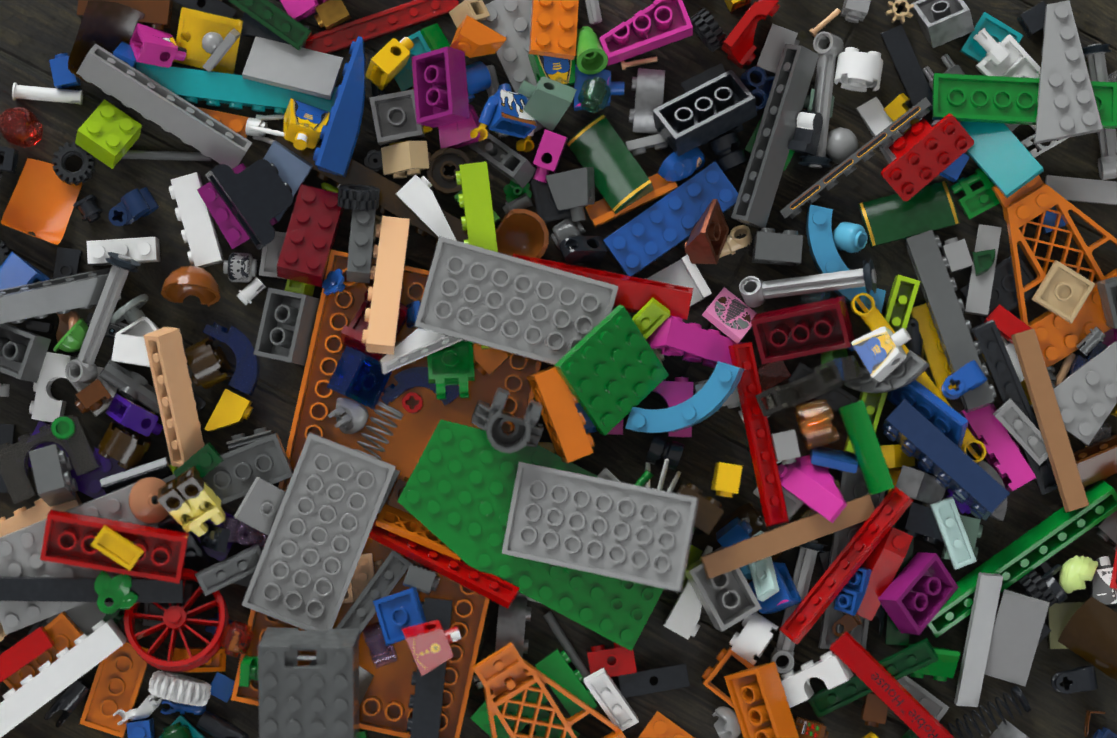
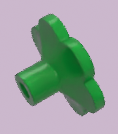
M511 180L510 184L504 187L506 201L509 203L525 192L531 198L532 192L529 190V183L522 188Z

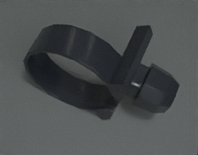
M1047 559L1036 568L1039 572L1042 571L1044 573L1040 577L1052 590L1051 592L1055 595L1057 603L1061 604L1068 599V596L1053 575L1061 570L1062 567L1060 564H1055L1051 567V563Z

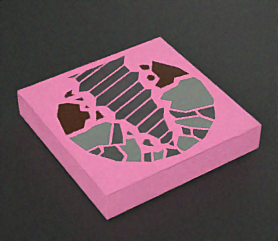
M724 287L702 316L738 344L751 328V320L757 313Z

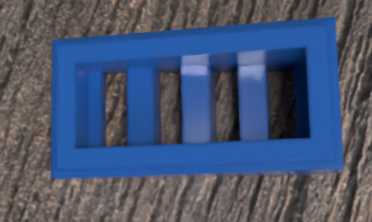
M414 301L405 306L408 313L406 321L408 328H416L415 322L421 304L420 301Z

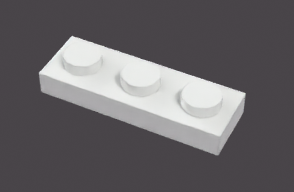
M604 668L584 678L585 685L608 718L619 726L622 731L639 722L638 716Z

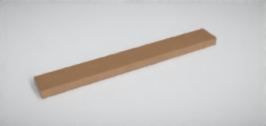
M1035 329L1011 335L1065 512L1088 506L1089 503Z
M866 494L846 502L847 506L833 523L816 513L700 556L707 579L867 520L875 510L871 496Z

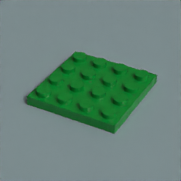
M618 305L554 365L602 435L609 433L631 412L632 407H636L669 376L625 307Z

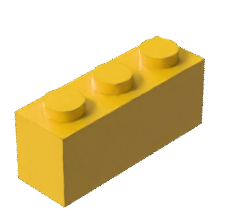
M721 462L715 463L711 490L716 491L715 495L732 498V494H738L743 466Z

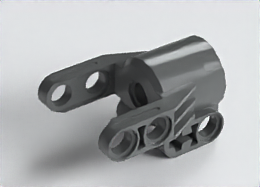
M498 387L491 407L490 403L478 400L472 415V423L486 431L488 440L493 448L500 452L513 453L525 446L537 447L544 429L543 424L537 422L543 407L541 403L530 400L522 419L503 411L510 394L507 390ZM506 421H511L515 425L514 430L504 432L501 428L502 424Z

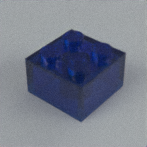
M346 346L327 388L374 410L392 371L383 374L380 361Z

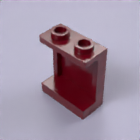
M366 290L364 302L349 327L345 325L341 331V344L380 361L387 354L366 352V344L362 343L363 329L368 330L369 322H365L366 308H371V301L367 300L368 290ZM401 302L396 338L408 319L407 307Z

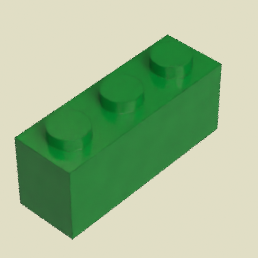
M557 648L535 664L539 671L593 709L598 706L590 690L586 689L582 683L584 677L578 669L573 671L568 664L571 662V659L564 650L560 652ZM549 685L570 716L583 709Z

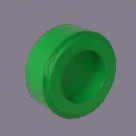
M60 416L53 421L51 430L56 438L69 439L74 435L76 425L71 418Z

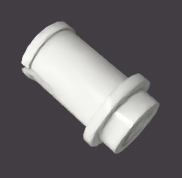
M255 277L242 291H238L237 297L246 306L248 303L251 304V300L265 289L266 286Z

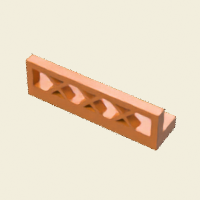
M657 173L648 177L654 190L617 214L612 211L604 198L593 205L586 206L585 209L594 228L671 193L678 188L676 182L666 181Z
M387 504L384 505L375 522L376 526L460 561L461 558L413 515Z

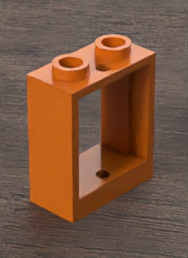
M729 647L727 650L723 648L716 657L718 662L713 668L709 666L701 677L704 678L702 683L734 708L731 698L712 684L711 681L731 655L747 668L754 667V665L733 652L731 647Z

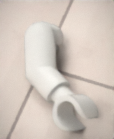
M150 694L138 708L130 709L128 712L117 710L113 713V716L118 714L122 717V720L117 723L118 725L123 724L127 720L146 719L159 706L162 698Z

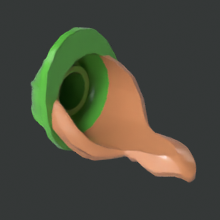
M70 310L66 314H57L59 317L56 334L58 343L53 351L56 352L59 349L65 352L80 351L88 330L85 320L80 319L76 311Z

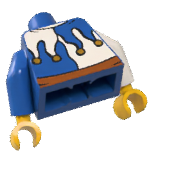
M510 84L499 85L498 91L488 98L478 121L480 125L478 128L471 130L470 137L476 138L479 132L480 137L478 141L485 140L488 137L486 129L488 125L491 131L523 138L516 143L517 151H532L534 149V142L531 140V136L534 135L537 123L533 117L524 111L527 97L512 92Z

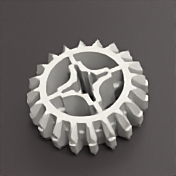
M156 671L153 672L149 681L148 691L152 695L177 703L204 706L211 695V685L209 683L182 674Z

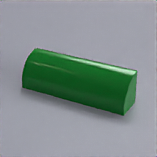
M861 400L838 408L869 495L895 488L864 401Z

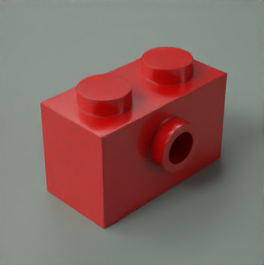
M615 642L613 643L614 647L605 648L604 644L591 646V651H587L590 674L602 668L606 670L610 677L637 673L633 649L630 651Z

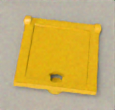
M182 7L176 45L186 48L187 53L184 61L174 59L173 62L203 68L202 66L212 55L207 53L202 47L204 35L209 32H216L224 40L228 33L235 28L240 32L241 36L243 20ZM240 36L212 71L234 74Z

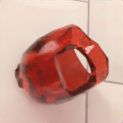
M9 108L0 115V132L3 138L10 144L19 147H31L42 139V124L36 115L27 108ZM34 136L32 139L25 141L28 137Z

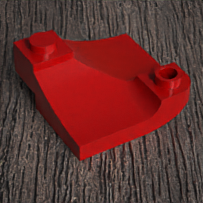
M759 0L755 2L725 39L721 49L728 54L727 59L742 69L745 64L749 67L757 55L754 52L757 47L753 45L757 23L761 19L765 20L768 15L774 16L780 8V5L777 4L779 0Z

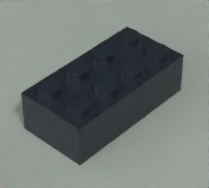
M732 70L652 110L655 128L678 157L757 116L755 97Z

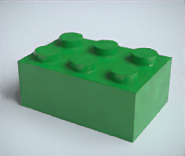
M535 683V684L531 685V686L539 687L538 683ZM528 690L525 701L536 703L539 692ZM522 692L512 698L521 700ZM543 693L541 704L545 705L548 699ZM484 701L471 715L470 719L491 737L486 701ZM508 702L505 713L517 716L519 704ZM501 704L500 706H498L500 712H501V710H502L503 704ZM523 706L521 717L532 719L535 708ZM495 715L494 722L497 738H511L497 715ZM505 718L513 731L515 720ZM520 721L517 732H520L528 723Z

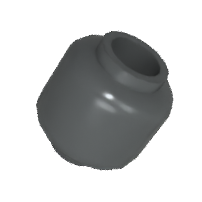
M566 218L553 227L551 237L558 249L561 250L559 246L564 239L583 236L582 234L586 231L580 221L572 222V218Z

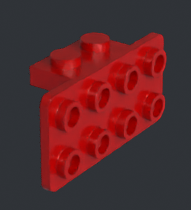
M947 114L933 127L922 118L888 147L897 158L881 171V175L903 201H908L974 145V140L952 114Z

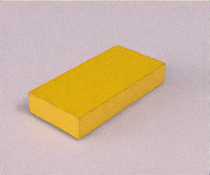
M106 525L103 526L91 544L92 547L131 571L144 551Z

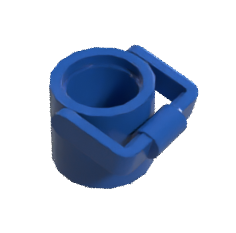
M481 61L466 66L468 102H472L475 98L474 94L490 88L491 76L486 65Z

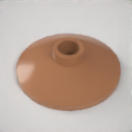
M147 477L139 480L132 487L129 494V506L131 512L138 520L149 524L158 523L169 515V512L158 501L156 504L152 503V497L155 496L157 498L159 489L166 485L163 480Z

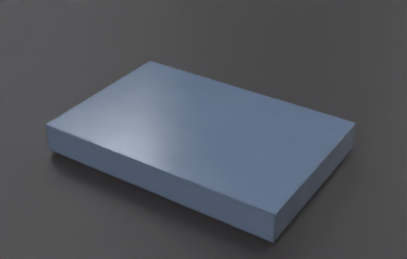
M276 140L263 158L276 166L281 180L290 186L294 199L300 185L305 181L313 165ZM288 208L275 216L278 222H280Z

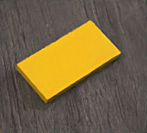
M925 303L913 307L911 317L915 318L919 323V332L923 339V351L928 364H930L929 368L934 383L941 392L945 379L952 373L927 304ZM950 384L948 387L950 390L957 389L956 385L952 386Z

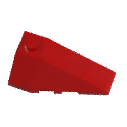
M892 527L861 565L862 567L872 569L866 593L856 613L858 616L869 621L873 620L881 604L878 598L892 583L905 558L913 536Z

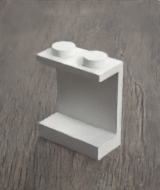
M688 254L647 278L648 280L693 288L690 306L712 294L696 264H691Z

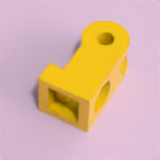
M904 93L899 94L883 110L893 121H896L910 110L906 106L909 98ZM915 117L910 121V124L913 126L920 120L918 117Z

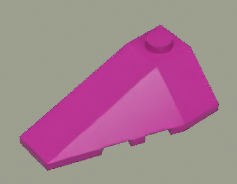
M810 455L796 457L795 463L779 465L778 471L781 486L831 523L836 520L847 506L840 490L834 483V477L828 471L829 468L812 464Z

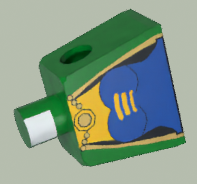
M528 55L537 83L544 76L567 86L575 83V59Z

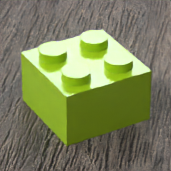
M104 99L77 130L75 144L113 169L139 139L142 125Z

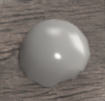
M838 127L829 131L826 154L833 160L832 162L841 164L858 150L857 137L851 130Z
M720 706L715 709L712 715L713 717L718 716L714 727L719 737L737 738L741 733V728L735 711L726 706Z

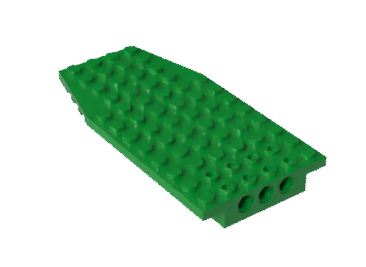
M440 419L397 502L469 566L480 572L493 574L519 587L520 593L632 651L664 588L576 569L566 573L567 567L502 554L519 462L593 477L598 476L572 462H562L560 456L540 445H537V447L525 446L513 453L500 452L493 448L485 430Z

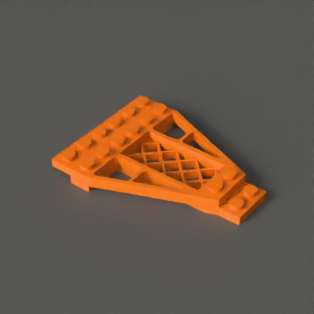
M1038 175L1008 198L996 186H993L992 190L1003 207L1004 220L1007 223L1020 320L1032 329H1035L1046 367H1050L1078 350L1079 348L1076 345L1091 332V328L1098 327L1103 333L1112 329L1106 324L1096 282L1116 277L1117 268L1104 276L1092 255V251L1107 241H1111L1117 246V239L1055 190L1044 184ZM1053 206H1055V208L1057 209V211L1051 210L1050 208H1052ZM1071 210L1102 234L1103 237L1087 246L1068 211ZM1046 211L1057 213L1054 227L1043 224ZM1040 215L1038 223L1031 221ZM1061 217L1068 230L1058 228ZM1027 223L1037 225L1034 239L1024 236ZM1042 227L1054 229L1049 242L1039 240ZM1057 230L1068 233L1064 246L1054 244ZM1072 238L1079 250L1069 247ZM1025 239L1033 241L1032 248L1029 247ZM1017 242L1037 275L1036 279L1025 286L1022 284ZM1038 242L1048 245L1045 258L1035 256ZM1053 246L1064 248L1060 263L1075 268L1074 271L1078 274L1080 269L1089 271L1088 280L1095 283V286L1073 323L1065 321L1049 310L1028 323L1024 293L1044 280L1049 262L1054 263L1055 261L1050 259ZM1068 250L1079 252L1076 265L1065 263ZM1083 257L1090 269L1080 267ZM1037 259L1044 260L1043 268Z
M512 642L472 666L483 684L492 738H497L494 722L495 715H497L511 738H549L551 727L562 729L560 738H565L567 731L571 738H577L571 726L588 714H592L613 729L612 732L603 738H626L619 726L522 659ZM536 682H537L538 685H539V687L531 686V685L535 684ZM548 683L583 709L570 718H565L546 689L545 684ZM528 690L539 692L536 703L525 701ZM522 692L521 700L512 698ZM543 693L551 706L541 704ZM508 702L519 704L517 716L505 713ZM501 704H503L502 710H501V712H500L498 706H500ZM523 706L535 708L532 719L521 717ZM539 709L551 711L548 722L537 720ZM555 712L563 725L553 723ZM505 718L515 720L513 731ZM520 721L531 723L528 734L517 732ZM535 724L547 726L544 737L533 735Z

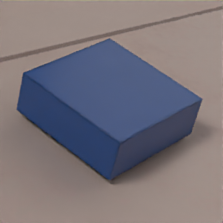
M217 672L211 683V695L227 703L232 695L235 680L221 672Z

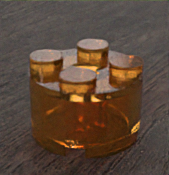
M818 399L795 406L797 424L801 435L806 437V441L803 442L807 450L832 444L839 440L837 429L833 427L831 421L834 419L831 407L828 406L826 399Z

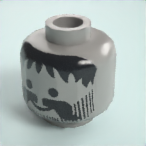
M231 253L228 260H224L223 273L228 274L231 282H250L257 275V259H253L250 253Z

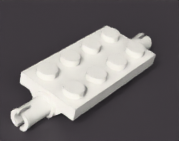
M983 28L978 32L979 34L973 37L987 51L986 56L975 66L984 76L1040 78L1041 67L1010 34L997 43L986 29ZM1030 125L1036 132V125Z

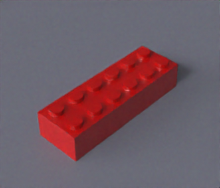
M50 510L47 514L40 560L180 584L189 533ZM104 525L144 550L131 571L91 546Z

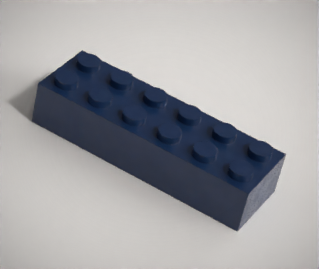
M905 399L885 420L882 427L884 430L883 434L890 441H897L902 446L900 449L908 457L913 456L916 458L922 470L927 473L930 471L935 475V480L943 488L948 487L954 492L952 494L953 497L961 504L965 502L971 508L970 512L976 518H983L986 521L1010 494Z

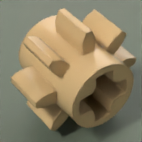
M895 0L894 3L888 1L887 5L891 8L885 14L891 15L893 18L892 23L895 20H900L901 24H904L905 16L912 18L913 14L909 10L914 7V4L909 5L907 0ZM899 5L903 6V12L900 14L896 12Z

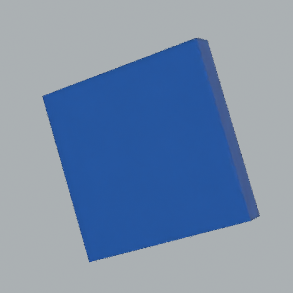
M811 444L810 459L812 464L854 474L857 472L858 462L855 454Z
M416 587L373 601L386 646L406 640L402 629L427 623Z

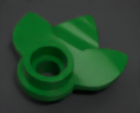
M101 571L98 574L94 589L99 596L97 606L101 612L112 614L118 609H129L136 603L138 595L130 592L132 584L130 575L119 574L112 579L105 571ZM106 598L113 600L111 607L105 605L104 601Z

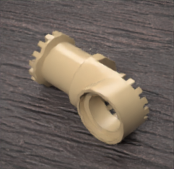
M738 225L731 230L719 258L728 254L733 255L736 253V250L747 247V244L750 245V242L752 243L753 239L748 226ZM739 234H747L744 238H736Z

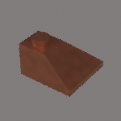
M717 199L711 201L685 243V253L688 254L691 264L718 263L729 228Z

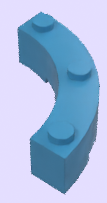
M810 205L806 216V235L810 255L819 274L848 271L849 269L837 252L832 236L831 218L833 209ZM865 287L833 290L837 295L844 296L845 300L851 303L855 295L867 293ZM876 288V293L870 290V295L873 297L875 306L881 313L886 291ZM859 296L862 303L870 310V300L866 296ZM855 301V307L861 309L860 306H859V305L857 304V302Z
M718 361L710 379L694 396L683 403L664 409L649 410L632 407L625 429L646 433H667L680 431L704 421L718 411L729 396L733 394L741 380L744 369Z

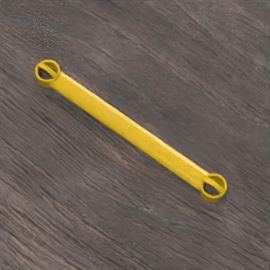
M859 293L852 298V311L863 319L871 331L886 327L895 334V331L875 306V301L870 294ZM859 296H866L870 300V310L862 303ZM855 301H856L857 304L860 306V308L864 311V313L859 312V311L856 309V307H855ZM903 344L901 347L907 354L909 350L905 346V344ZM925 371L915 379L951 407ZM966 428L961 450L967 454V448L976 459L973 461L978 463L985 458L986 447L981 441L976 440L970 430ZM975 442L980 445L982 449L981 456L974 451L970 445L971 443Z

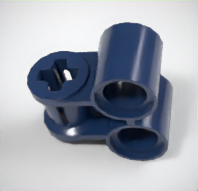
M758 66L746 70L740 77L741 82L758 99L756 111L766 106L775 76L766 78V72ZM750 73L756 76V83L750 80Z
M147 187L140 190L134 189L125 194L120 199L121 202L109 211V220L115 226L130 225L140 217L153 213L159 208V205Z

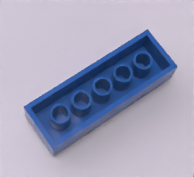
M715 161L605 238L603 243L625 275L633 277L690 237L693 228L713 199L718 200L722 213L735 205L738 192Z

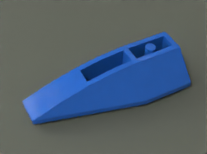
M360 36L357 37L356 42L352 41L349 54L351 58L349 63H346L342 73L344 78L342 84H339L337 88L336 101L331 108L328 125H323L320 134V139H322L321 147L316 148L313 156V161H315V165L320 171L346 178L364 112L366 59L364 40Z

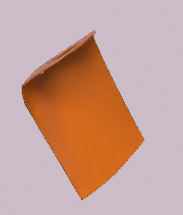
M27 158L18 183L3 214L1 224L25 234L33 232L36 235L33 237L58 245L64 236L74 208L73 204L76 203L83 183L69 185L56 175L52 167L54 166L53 164Z

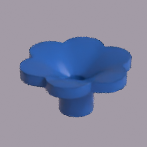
M341 269L328 273L327 279L322 283L324 294L330 295L337 291L342 292L345 289V284L343 283L345 277Z

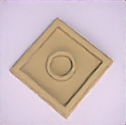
M1055 260L1033 296L1032 301L1065 321L1073 323L1094 288L1095 283Z

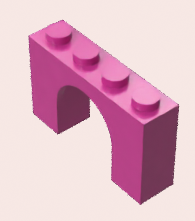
M675 377V381H666L665 379L653 392L659 394L669 408L683 403L693 396L694 382H688L689 378ZM623 419L607 434L623 435ZM692 427L668 432V437L691 438Z

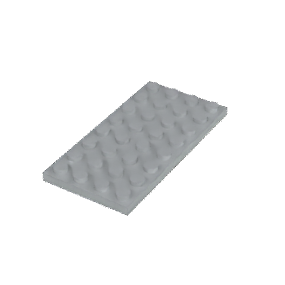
M439 236L415 327L555 365L612 312L618 286Z
M309 432L242 606L306 631H328L329 628H333L396 466Z
M519 462L502 554L680 592L682 591L699 498Z
M136 483L64 511L159 528L157 526L158 523H144L138 520L131 512L129 494ZM47 518L0 537V577L97 578L98 574L102 571L40 560ZM105 571L111 578L120 574ZM130 575L131 578H143ZM0 601V623L7 635L86 602Z

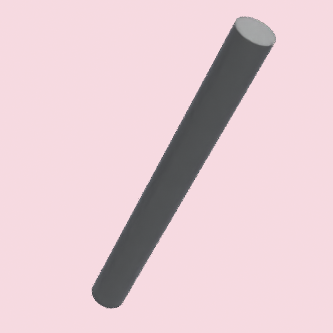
M128 150L122 157V159L212 161V158L204 156L201 152Z
M549 611L544 614L543 617L575 668L579 670L584 678L589 676L590 673L552 612Z

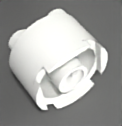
M846 47L845 52L838 55L834 83L837 85L840 82L842 83L841 88L857 92H866L867 88L872 87L873 91L879 90L883 68L881 53L876 51H869L868 53L859 52L857 48Z
M757 612L743 620L742 626L744 628L740 634L736 632L729 642L732 646L731 650L752 665L756 664L754 657L760 658L772 640V629L777 631L779 628Z

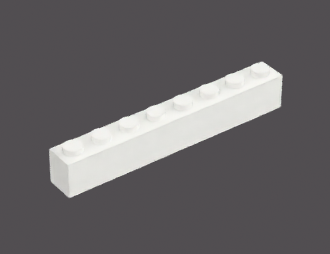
M112 618L106 623L102 619L92 627L94 632L89 636L85 633L73 641L76 646L69 650L65 647L56 654L58 659L52 664L48 660L38 668L40 673L35 677L30 674L20 682L22 687L15 691L12 688L2 695L4 700L0 703V738L128 641Z

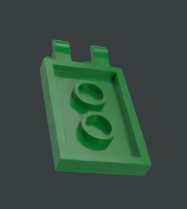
M462 340L427 355L429 383H436L437 400L446 399V385H459L460 398H469L468 381H475L472 342Z

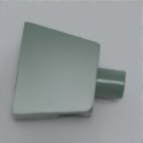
M544 76L541 77L536 86L524 80L517 92L528 98L524 111L548 130L553 131L570 106L577 90Z

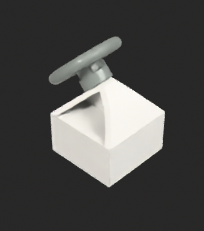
M147 294L135 297L112 315L110 320L112 324L126 319L129 325L115 334L111 361L150 367L143 335L159 328L148 317H145L142 310H139L148 301L149 297Z

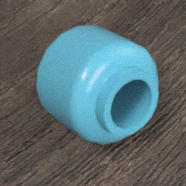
M846 221L840 223L832 234L835 247L838 250L849 253L859 252L866 246L868 240L867 233L862 225Z

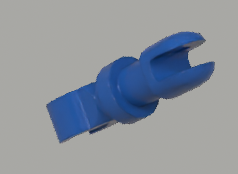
M163 699L161 703H167L171 708H162L160 712L162 714L180 712L183 715L187 712L194 713V715H202L206 710V706H191Z

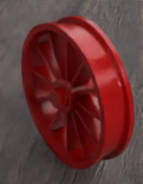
M183 568L181 578L183 579V595L186 580L198 583L195 576L198 573L197 571ZM200 586L183 607L182 603H177L176 606L168 603L170 607L164 609L158 603H152L164 612L163 616L136 613L140 603H135L131 608L125 609L124 627L129 643L146 663L163 671L184 672L205 664L221 648L229 627L228 608L219 590L212 593L216 600L190 611L188 610L203 593ZM218 606L219 621L190 618ZM135 618L164 621L139 633H135ZM188 624L216 626L217 630L209 642L190 628ZM165 629L147 652L139 644V639ZM185 629L207 644L202 651L194 656L183 631ZM172 631L167 660L152 656ZM177 632H180L190 658L173 661Z

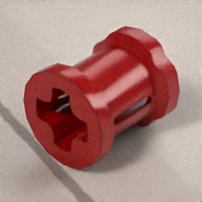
M407 393L402 399V407L409 413H418L423 407V399L417 393ZM414 396V399L419 401V405H415L414 409H411V406L406 403Z

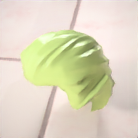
M1076 555L1066 561L1059 573V584L1065 593L1071 594L1073 590L1085 589V581H1092L1098 567V561H1093L1092 558L1083 555L1081 557Z

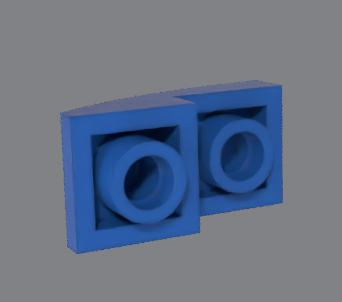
M861 566L836 596L834 609L850 615H856L866 593L872 569Z

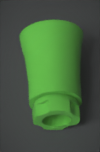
M583 26L581 29H577V67L584 74H597L607 66L608 56L592 28Z

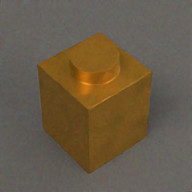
M328 0L315 7L318 14L314 15L320 28L325 26L326 30L351 19L342 0Z

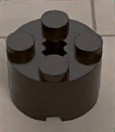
M442 148L436 151L429 159V168L427 169L428 180L438 193L445 196H454L462 190V184L457 185L456 171H460L459 165L470 164L471 161L461 150ZM447 167L450 169L455 168V175L452 177L450 175L445 176V169Z
M212 336L185 349L187 367L190 366L193 372L191 378L197 387L202 386L205 389H209L232 377V373H227V370L231 369L230 364L221 347L213 345V342L216 340Z
M112 421L98 445L100 448L98 453L108 459L110 457L118 461L117 464L126 470H129L131 467L140 466L152 445V441L146 442L148 437L126 426L124 428L118 427L119 423Z

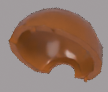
M511 209L495 230L498 253L512 256L514 253L541 258L549 244V232L545 221L537 213L527 209Z
M192 265L183 266L172 271L164 281L161 295L173 303H183L187 296L194 295L200 299L201 304L210 306L219 301L220 289L212 274L201 267Z

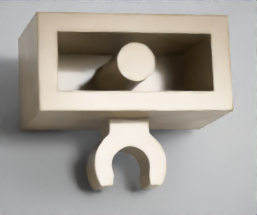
M406 141L381 148L383 174L393 175V179L407 178V175L421 174L420 170L429 168L431 153L428 152L427 141Z

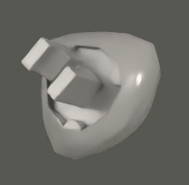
M339 397L337 398L336 409L328 417H336L337 423L335 427L340 428L344 434H354L366 425L369 415L367 409L361 403Z

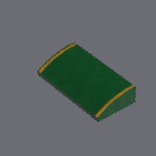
M604 114L582 128L567 142V146L583 168L594 167L595 186L615 214L654 190L651 181Z
M946 181L925 186L908 201H903L898 194L858 204L863 226L868 236L869 248L906 239L930 230L936 231L955 226L960 223Z

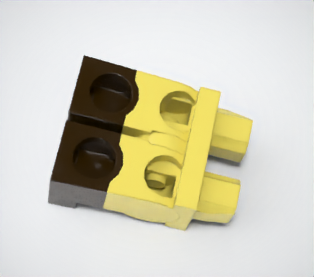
M193 466L178 476L177 480L175 478L161 487L158 491L157 501L183 526L186 533L192 531L200 537L208 531L209 526L205 523L206 520L210 518L215 525H219L225 520L226 514L221 508L222 500L207 486L199 476L200 472Z

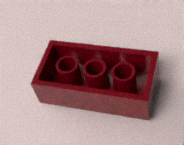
M300 185L278 259L277 277L322 287L331 249L333 250L344 208L338 206V193Z
M844 296L758 313L751 320L762 364L848 348L852 346L851 342L855 340Z

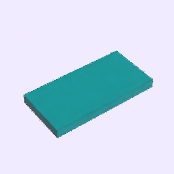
M967 121L960 123L974 140V145L966 152L1006 198L1044 171L1043 167L1004 123Z

